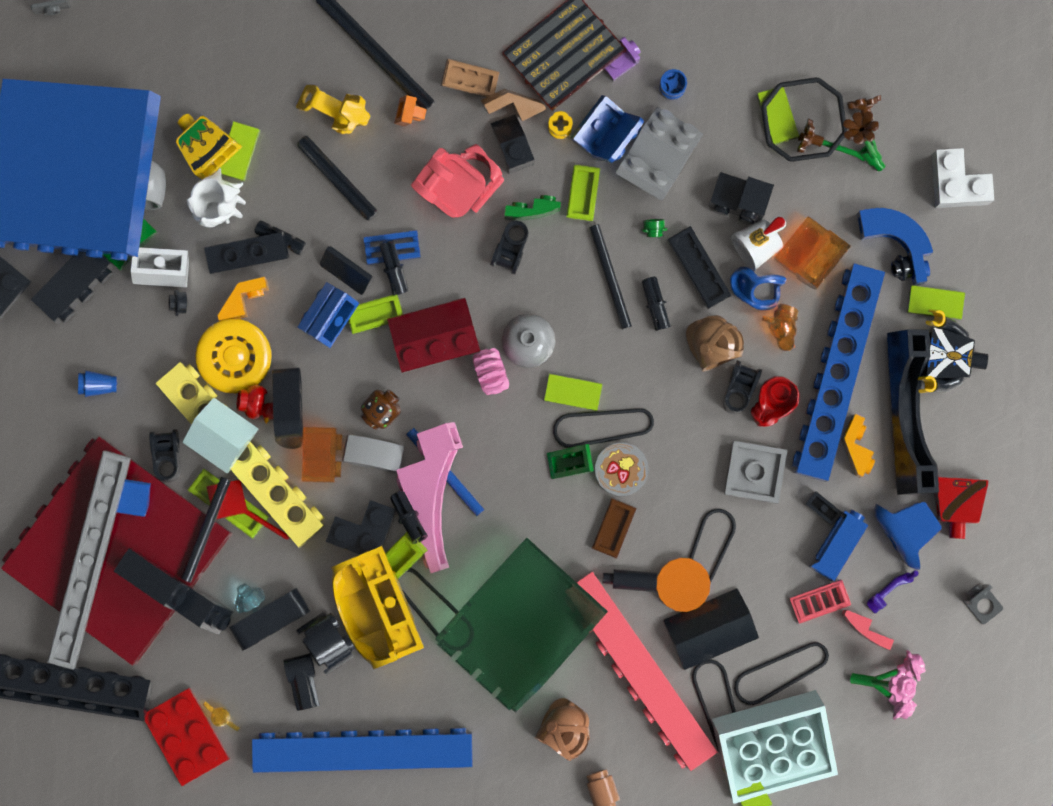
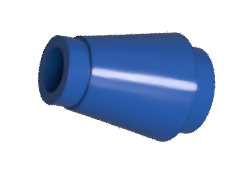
M86 370L85 373H78V395L90 397L111 392L116 393L117 376Z

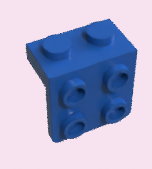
M601 95L570 138L592 157L613 163L623 156L625 147L630 140L639 135L644 120L639 116L625 113L607 96Z

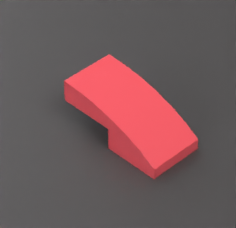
M843 610L842 616L855 631L877 646L891 650L894 640L870 631L871 619L848 610Z

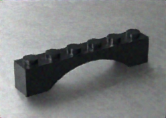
M907 329L887 333L897 495L938 493V466L928 449L923 434L920 417V393L918 392L922 386V380H918V378L924 376L926 366L931 357L929 329Z

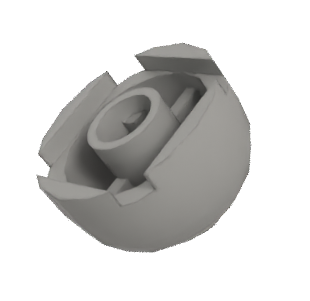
M533 314L519 315L510 320L504 328L502 335L503 351L508 359L517 366L524 368L538 367L546 362L553 353L555 346L554 331L549 322L541 316Z

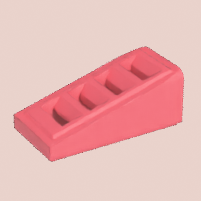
M842 579L789 598L798 624L851 605ZM836 588L840 603L836 604L831 589ZM822 592L826 593L830 604L827 608L820 594ZM811 596H815L820 609L816 612L810 599ZM800 600H805L810 614L804 615Z

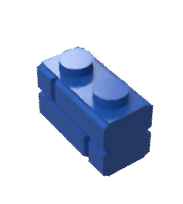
M326 282L324 287L317 292L316 299L309 310L303 314L297 328L328 348H331L356 310L359 302Z

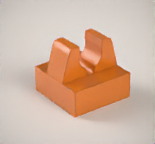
M403 96L399 99L394 124L405 127L410 125L412 120L420 122L425 119L427 109L415 106L416 97Z

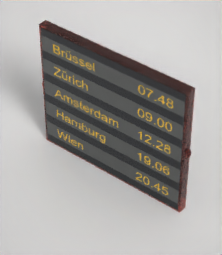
M566 0L505 49L502 55L522 76L525 84H529L549 109L553 111L624 54L627 49L608 29L604 21L599 19L583 0Z

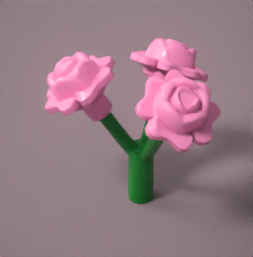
M909 650L906 651L907 657L904 659V664L896 666L897 669L877 676L852 673L850 678L851 684L874 687L889 699L888 702L894 705V720L899 717L907 719L915 711L917 704L912 698L916 692L917 682L921 679L920 674L926 671L922 657L919 654H912ZM892 677L890 681L883 680ZM882 686L889 687V691H887Z

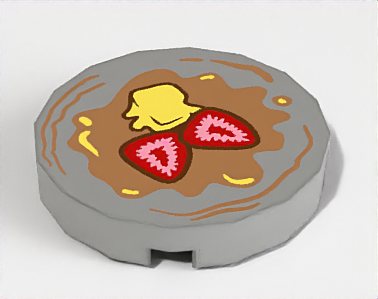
M625 442L614 443L604 448L598 455L595 463V477L600 487L607 493L615 496H629L639 491L645 484L649 473L648 461L644 453L635 445Z

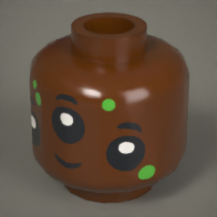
M379 389L374 390L361 405L363 413L361 418L375 430L378 428L387 429L401 413V408L398 404L399 397L389 389L386 392Z

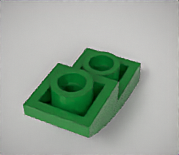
M540 195V199L534 198L533 209L528 208L526 203L512 202V206L506 205L504 218L507 220L542 218L560 211L561 202L556 201V197L549 195Z

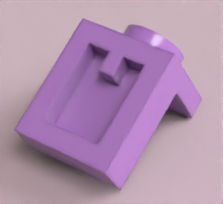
M625 37L621 38L619 43L625 48V51L604 67V70L613 81L640 61L638 54L641 51L633 40L628 42Z

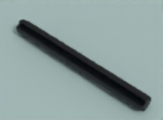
M316 0L408 96L417 98L416 104L419 107L428 111L434 105V99L336 0Z

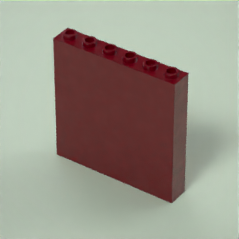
M100 436L96 440L92 438L83 450L86 453L80 462L76 460L67 471L70 476L64 484L62 482L58 483L51 493L53 499L48 505L43 504L34 516L37 520L31 528L27 526L18 538L21 542L15 550L11 548L2 559L4 565L1 569L59 612H61L102 453L106 450L127 456ZM131 459L126 479L151 483L149 507L145 516L116 513L85 631L134 666L173 616L175 610L163 606L114 572L128 548L139 552L173 576L194 587L233 533L215 520L191 583L182 580L181 576L206 513Z

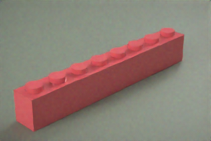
M589 573L565 591L568 595L564 599L573 611L578 608L584 618L580 622L588 633L594 631L599 639L595 644L604 656L608 653L615 662L611 667L619 678L625 676L630 686L627 687V690L634 700L641 699L646 706L642 711L649 722L652 724L656 721L662 729L658 732V735L666 746L673 745L677 751L673 756L683 769L687 766L692 771L718 753L594 573Z

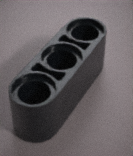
M300 367L273 369V426L275 439L303 437Z
M298 588L230 626L229 629L241 650L244 651L311 611Z

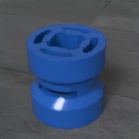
M671 69L666 71L662 75L659 84L661 95L668 100L681 98L687 87V78L680 70Z

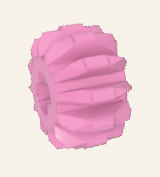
M487 348L474 354L473 364L482 391L486 395H495L508 389L509 380L499 351L495 348Z

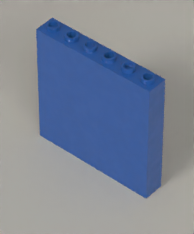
M2 79L0 93V248H5V244H11L13 249L29 251L31 246L37 247V251L44 253H53L54 249H61L62 254L78 256V251L86 252V256L93 258H102L103 254H111V259L127 261L128 256L138 257L161 96L150 90Z

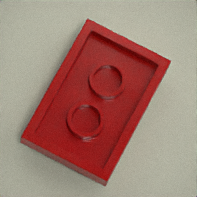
M191 688L186 689L147 712L145 722L181 786L230 759Z

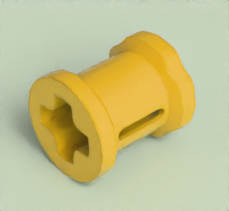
M555 112L548 122V130L551 136L555 139H565L572 131V118L566 112ZM558 120H563V124L568 125L564 126L563 131H558V127L553 126L557 124Z

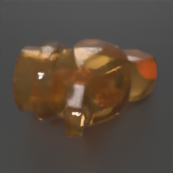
M779 304L774 311V317L763 316L762 321L768 324L771 334L777 339L778 347L783 351H791L795 348L794 339L797 335L795 323L798 321L799 311L792 306Z

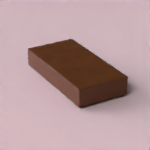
M611 498L591 549L617 559L637 508Z

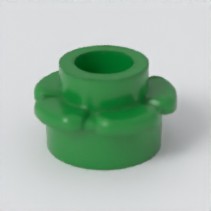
M665 219L643 220L644 228L641 229L642 232L647 233V237L663 236V231H667L668 227H665Z

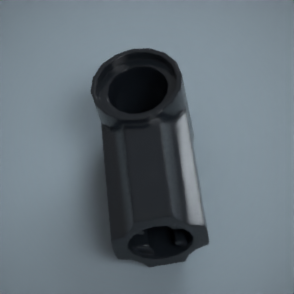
M308 653L283 659L288 683H291L297 711L320 706L314 677H316L311 654Z

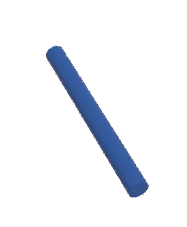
M413 428L406 435L417 447V440H419L418 432ZM450 470L446 482L477 517L485 509Z

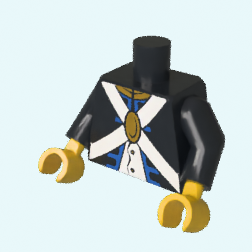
M930 309L929 312L933 313L934 320H926V324L937 327L929 329L931 357L926 366L924 376L918 378V380L924 381L925 388L919 389L918 392H948L961 386L964 379L970 378L972 368L986 370L988 354L974 352L975 340L970 338L967 330L955 320L946 317L944 312Z

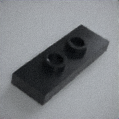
M691 226L667 239L707 309L732 296Z
M284 231L204 248L210 274L289 258Z

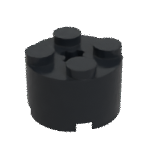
M322 612L298 628L296 632L298 636L304 633L306 637L302 642L318 666L324 664L327 667L323 671L327 676L353 658L351 652L355 650V647L347 635L342 638L336 630L340 625L333 614L329 613L326 615Z

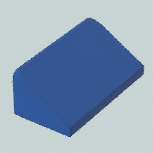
M125 479L117 512L145 516L150 502L151 483Z

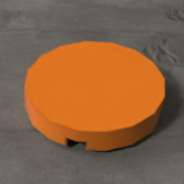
M678 558L668 562L661 569L657 577V592L659 598L667 607L675 611L688 612L697 609L706 601L710 593L711 581L708 572L700 563L690 558Z

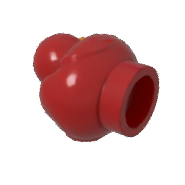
M252 385L247 390L239 389L236 400L237 411L244 412L250 419H258L262 415L266 424L273 420V402L264 404V396L268 391L263 386Z

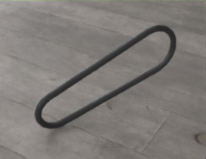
M640 408L568 413L556 420L553 434L555 440L565 448L585 444L592 445L647 434L654 426V418L648 410ZM641 412L647 414L650 419V425L644 431L576 444L562 442L557 434L559 423L569 417Z
M714 509L706 513L702 519L689 557L690 559L694 558L708 517L714 513L727 515L731 520L732 529L709 577L711 582L736 530L734 517L724 509Z
M410 568L407 572L415 574L467 624L470 630L469 640L460 647L450 646L403 591L407 602L446 648L453 651L467 648L474 637L471 623L419 572Z
M813 642L744 671L735 681V694L741 702L747 705L760 704L826 665L829 658L828 650L823 644ZM813 646H818L824 651L825 658L822 663L755 701H748L740 695L738 689L739 682L745 675Z
M709 659L694 668L692 679L718 750L713 725L696 679L697 671L701 666L711 663L721 669L732 713H735L736 709L724 666L718 661Z

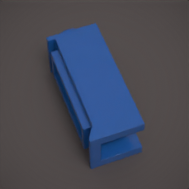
M852 509L849 513L842 511L844 517L838 518L814 558L817 561L809 565L811 569L831 581L836 580L868 527V524L863 522L865 517Z

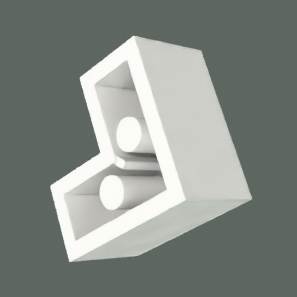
M964 148L936 150L932 154L935 208L989 205L994 201L992 174L965 175Z

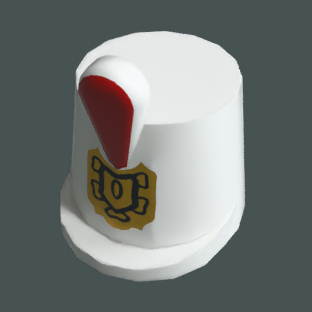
M776 217L771 223L766 219H762L731 236L735 250L750 269L755 271L783 248V243L777 232L785 228L786 221L783 217Z

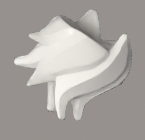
M221 168L215 174L199 180L191 191V197L187 199V205L192 212V217L201 226L208 228L215 227L223 222L226 224L230 223L229 218L231 216L242 218L243 215L235 206L236 203L242 205L246 203L237 195L240 193L239 188L243 183H231L222 180Z

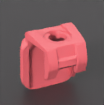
M439 148L412 182L411 187L448 216L458 218L464 216L483 193L486 182L484 176L456 153L450 154L445 149Z

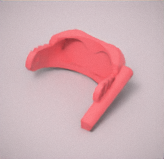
M474 144L464 150V153H461L460 156L465 160L474 159L483 162L491 172V181L471 207L477 213L504 182V178L498 165L486 155L479 145Z

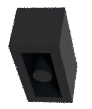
M817 491L804 504L829 526H832L843 513Z

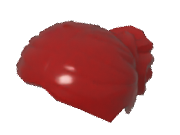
M774 376L766 380L761 386L759 401L751 409V416L757 426H772L779 419L788 416L799 404L800 394L797 386L783 376Z

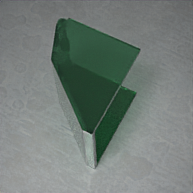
M526 537L460 609L435 640L439 642L437 645L450 657L457 650L462 653L455 662L468 674L472 675L479 668L482 672L475 680L490 694L499 686L502 691L496 696V699L509 711L512 709L516 713L549 680L608 611Z

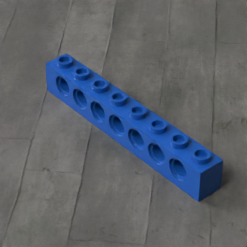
M855 263L850 267V270L845 269L841 282V284L845 285L844 293L837 297L834 310L838 311L836 321L831 320L827 336L831 337L829 347L824 346L820 362L824 363L822 373L817 372L813 388L817 389L815 399L810 398L806 414L810 415L808 425L803 424L799 435V440L803 441L800 451H795L792 466L796 467L795 474L823 482L829 481L885 275L883 271ZM853 288H861L864 291L865 298L863 301H856L852 297ZM852 313L857 317L858 324L856 327L846 325L844 320L846 314ZM840 339L849 341L851 345L849 353L839 351L837 344ZM833 365L842 367L844 371L842 379H835L831 376L830 369ZM826 391L835 393L837 397L835 405L830 406L824 402L823 395ZM819 417L828 419L830 423L828 431L822 432L816 427V421ZM812 443L820 444L823 449V453L819 458H814L809 453V446Z

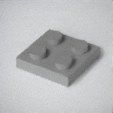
M733 441L724 495L779 504L787 450Z

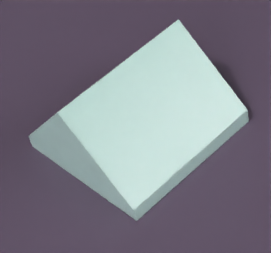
M213 398L194 419L183 443L228 474L259 429Z

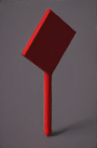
M240 480L230 482L216 519L245 514L286 540L290 538L285 532L247 509ZM218 484L206 486L210 503Z

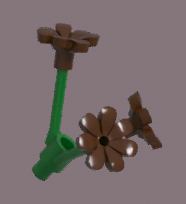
M881 95L868 100L863 98L847 102L848 109H857L860 112L853 114L854 121L846 119L843 122V126L848 130L844 133V137L848 141L853 140L857 145H861L864 142L865 146L859 152L841 145L836 148L837 151L866 161L877 172L882 171L886 165L881 160L882 155L877 150L873 131L879 129L878 121H873L874 116L871 108L882 100ZM808 118L804 128L805 133L801 132L798 138L800 144L797 152L804 153L805 148L811 144L830 148L833 143L815 134L814 121Z

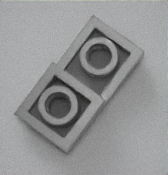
M347 435L342 462L397 473L396 470L400 469L404 446L377 439Z

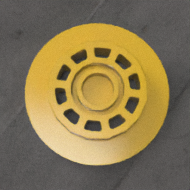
M226 319L211 325L200 337L195 352L196 365L202 378L214 389L233 394L238 393L239 389L247 390L250 386L261 383L269 371L272 357L270 344L264 333L254 324L241 319ZM227 336H233L232 339H228V340H227L225 337H227ZM237 336L244 338V340L237 339ZM221 340L223 343L217 346V342ZM250 343L253 348L249 349L246 344ZM212 351H217L216 357H212ZM250 354H255V360L250 359ZM219 362L221 367L218 369L214 363ZM247 364L251 366L248 371L245 370ZM224 369L230 371V375L223 373ZM241 371L242 374L235 376L234 372Z

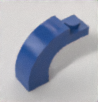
M872 208L860 210L856 215L861 240L885 237L896 241L903 247L907 256L912 261L913 275L911 278L913 286L926 283L927 277L930 276V267L928 261H924L923 257L930 256L933 253V249L922 227L911 217L893 209Z

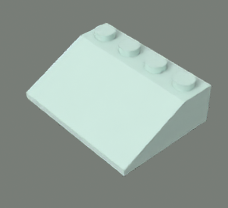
M816 690L712 719L716 743L733 804L766 793L770 794L838 775L825 705ZM761 782L764 787L763 790L737 796V790L750 787L753 783Z

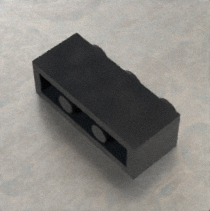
M78 251V256H72L33 296L31 301L55 323L59 324L61 321L66 323L75 314L73 309L80 302L85 303L94 294L92 289L99 282L103 284L113 274L111 269L114 265L105 256L93 258L86 256V252Z

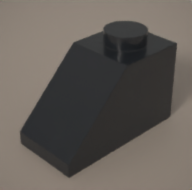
M516 114L490 123L509 174L534 165L535 159Z

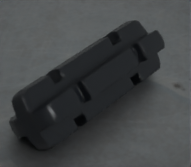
M262 220L257 223L254 230L259 236L283 231L274 226L270 227V224ZM284 231L287 248L300 255L306 246L305 241L297 237L294 239L293 235Z

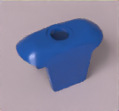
M925 502L916 503L892 514L880 505L875 504V518L893 547L907 566L920 570L919 550L942 529Z

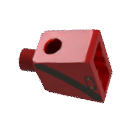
M938 477L939 492L934 493L938 522H950L949 538L965 539L966 523L979 524L989 480Z

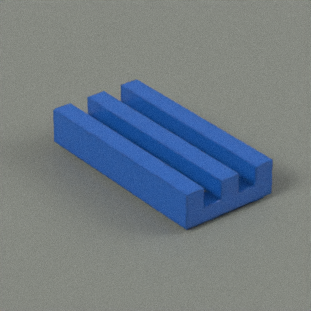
M417 230L364 237L367 265L384 263L383 257L372 258L371 253L381 252L380 246L371 247L370 243L413 238V242L395 244L396 250L414 248L413 253L398 254L399 261L421 258Z

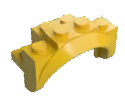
M383 546L331 567L333 596L340 619L351 642L373 669L387 665L424 648L410 607L395 571L391 568Z

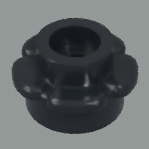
M897 255L895 261L891 262V272L894 277L901 281L912 277L913 264L909 256L902 257Z
M175 290L174 295H169V311H174L175 316L186 314L187 312L186 292Z

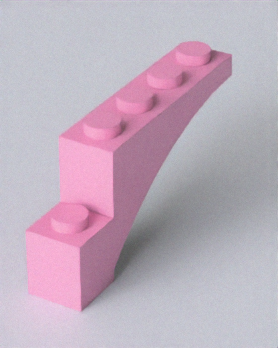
M455 422L445 423L417 433L419 439L417 440V447L421 455H424L425 460L396 470L398 474L396 478L398 487L401 491L405 492L413 509L418 511L419 515L417 517L428 535L421 543L428 550L422 556V559L430 573L449 568L442 536L441 511L448 473L458 449L463 448Z

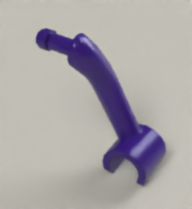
M914 570L912 573H905L895 577L879 593H876L867 601V606L876 614L887 605L884 598L892 590L900 585L912 583L914 577L919 575V572Z

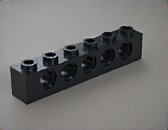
M0 654V699L145 722L152 693L151 680L137 675L132 677L122 676L112 671H92L87 667H79L73 670L55 664L41 663L31 658L22 660L11 658L6 654ZM11 675H18V676H19V677H17V678H15V679H9V678H8V677L11 676ZM39 679L46 680L43 683H35V681ZM67 683L73 684L68 688L62 687V685ZM91 688H99V689H100V690H98V691H96V692H90V691H88V690H90ZM119 692H125V693H127V694L124 695V696H117V695H116V694L119 693Z

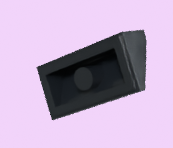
M332 246L327 247L320 261V266L354 291L363 295L374 281L373 276Z

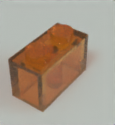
M304 427L302 482L336 483L337 477L342 476V461H337V450H342L343 434H338L337 428Z

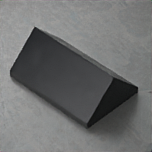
M738 588L704 602L697 609L680 612L663 620L684 670L759 638L751 613Z

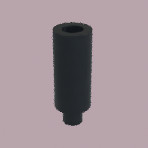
M614 569L613 573H603V584H612V589L656 592L657 573Z

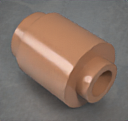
M607 769L587 775L588 783L586 785L593 806H617L615 802L619 801L620 797L613 777L608 774Z

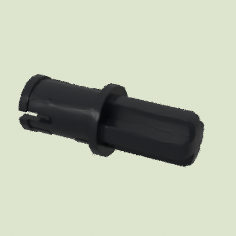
M392 240L385 241L380 244V250L386 267L383 269V272L387 274L392 295L406 293L409 291L403 272L404 264H400L394 242Z
M653 276L642 280L648 302L646 309L649 308L655 331L672 327L665 306L667 301L663 300L657 277Z
M397 491L392 494L390 500L399 516L398 522L403 524L412 544H417V540L419 543L425 540L428 535L417 517L419 513L413 509L405 492Z

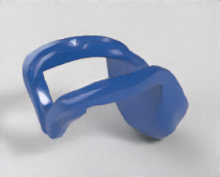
M741 266L732 273L730 284L733 293L742 301L758 310H771L777 306L780 299V286H783L787 279L781 275L757 276L749 267ZM763 283H773L774 298L772 300H759L755 298V288Z

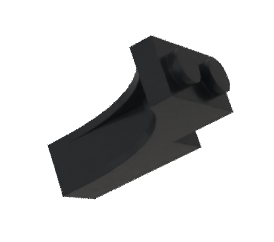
M128 548L114 570L115 573L163 606L175 610L202 629L219 635L230 624V617L233 614L232 610L189 586L137 551Z

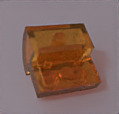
M808 216L775 256V260L793 273L799 281L817 290L849 251L851 245L831 230H826Z

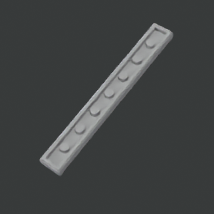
M106 450L102 453L50 649L48 663L73 670L76 668L131 457Z

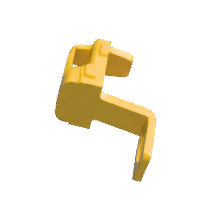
M306 85L296 105V108L299 110L309 111L311 108H314L333 118L334 122L331 129L339 134H351L356 126H366L370 119V114L365 109L366 101L363 97L346 94L341 102L320 91L316 85ZM311 92V100L305 103L308 94Z

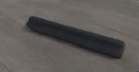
M304 136L298 141V148L366 220L369 221L377 214V209L308 136Z

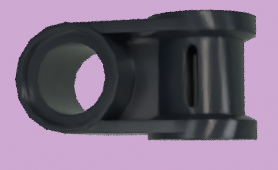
M516 220L507 224L500 243H498L490 266L498 265L511 270V274H516L529 237L528 228L523 222ZM513 227H520L524 230V236L521 240L514 241L509 237V231ZM501 256L506 257V258H508V259H511V260H513V261H509V260H506V259H504V258H501Z
M739 360L736 361L723 398V407L728 413L736 415L746 409L757 387L762 369L758 368L755 370L742 365ZM733 394L739 395L743 400V405L739 408L731 406L729 397Z
M173 429L172 432L156 434L154 431L150 432L149 442L154 474L164 482H173L178 479L181 473L178 430ZM167 462L172 463L174 467L172 474L162 476L160 472L161 466Z

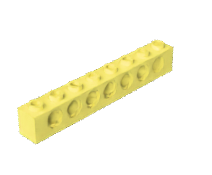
M179 362L156 382V385L192 425L201 409L218 395L208 384L204 387L197 380L200 375L190 363L185 366ZM187 385H194L196 395L192 399H185L183 397V389ZM250 441L247 445L250 451L249 457L244 461L237 460L231 470L294 543L301 548L325 527L321 522L324 516L315 506L310 509L305 504L304 500L307 497L297 486L292 489L285 481L289 476L279 465L274 468L268 461L271 458L269 453L261 445L256 448ZM258 466H264L267 469L268 474L263 481H257L253 476V472ZM277 486H281L285 490V497L279 502H275L271 497L272 490ZM296 506L303 510V518L299 522H293L289 518V511Z

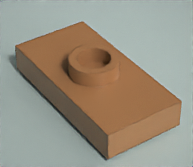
M447 59L440 86L488 97L495 93L499 72Z

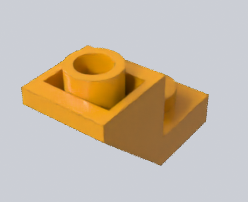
M261 277L238 283L217 315L218 320H242V318L248 317L243 296L247 295L248 299L264 296L263 291L269 290L267 279Z
M854 414L841 441L854 475L861 478L865 473L869 475L874 466L875 459H872L873 451L855 443L856 439L859 441L862 439L867 426L863 425L864 417Z

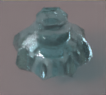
M246 583L240 585L237 588L238 595L234 602L235 609L238 613L249 612L250 610L256 612L258 610L257 607L265 600L264 591L261 588L250 587Z

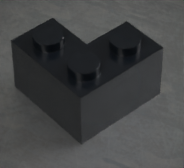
M720 172L709 207L714 208V213L728 216L731 213L739 216V221L752 225L764 217L774 184L749 176L744 180Z
M370 500L361 525L335 516L326 542L360 555L380 546L384 548L396 515V510Z

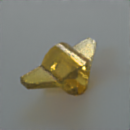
M208 702L203 704L212 713L211 721L215 726L222 727L228 725L236 731L240 729L231 721L229 709L225 707L215 709Z

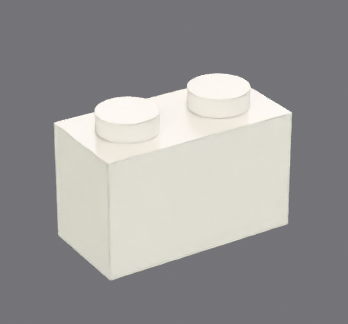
M139 247L138 257H132L131 277L133 284L187 287L189 270L188 251Z

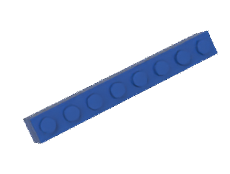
M438 728L423 729V734H412V729L395 730V735H384V730H368V735H357L356 730L341 731V736H330V731L313 732V737H303L302 732H286V737H275V732L259 733V738L252 739L253 773L473 767L472 733H466V728H450V733H439Z

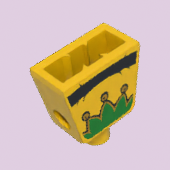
M188 113L183 115L177 122L184 132L176 139V143L192 172L202 180L213 175L242 148L241 144L204 115L195 121Z

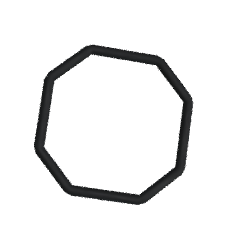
M815 77L780 82L761 106L767 145L790 162L829 157L845 138L844 133L847 129L843 126V122L846 120L843 96L821 78ZM818 83L837 97L842 133L827 152L791 157L771 142L767 106L782 87Z

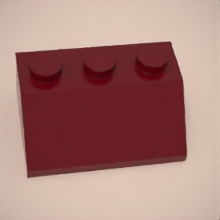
M466 298L387 319L401 373L480 351Z

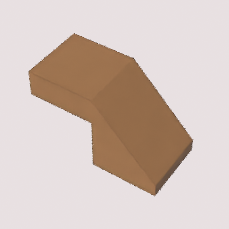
M502 89L480 100L488 114L512 104L521 121L546 110L545 105L540 100L507 89Z

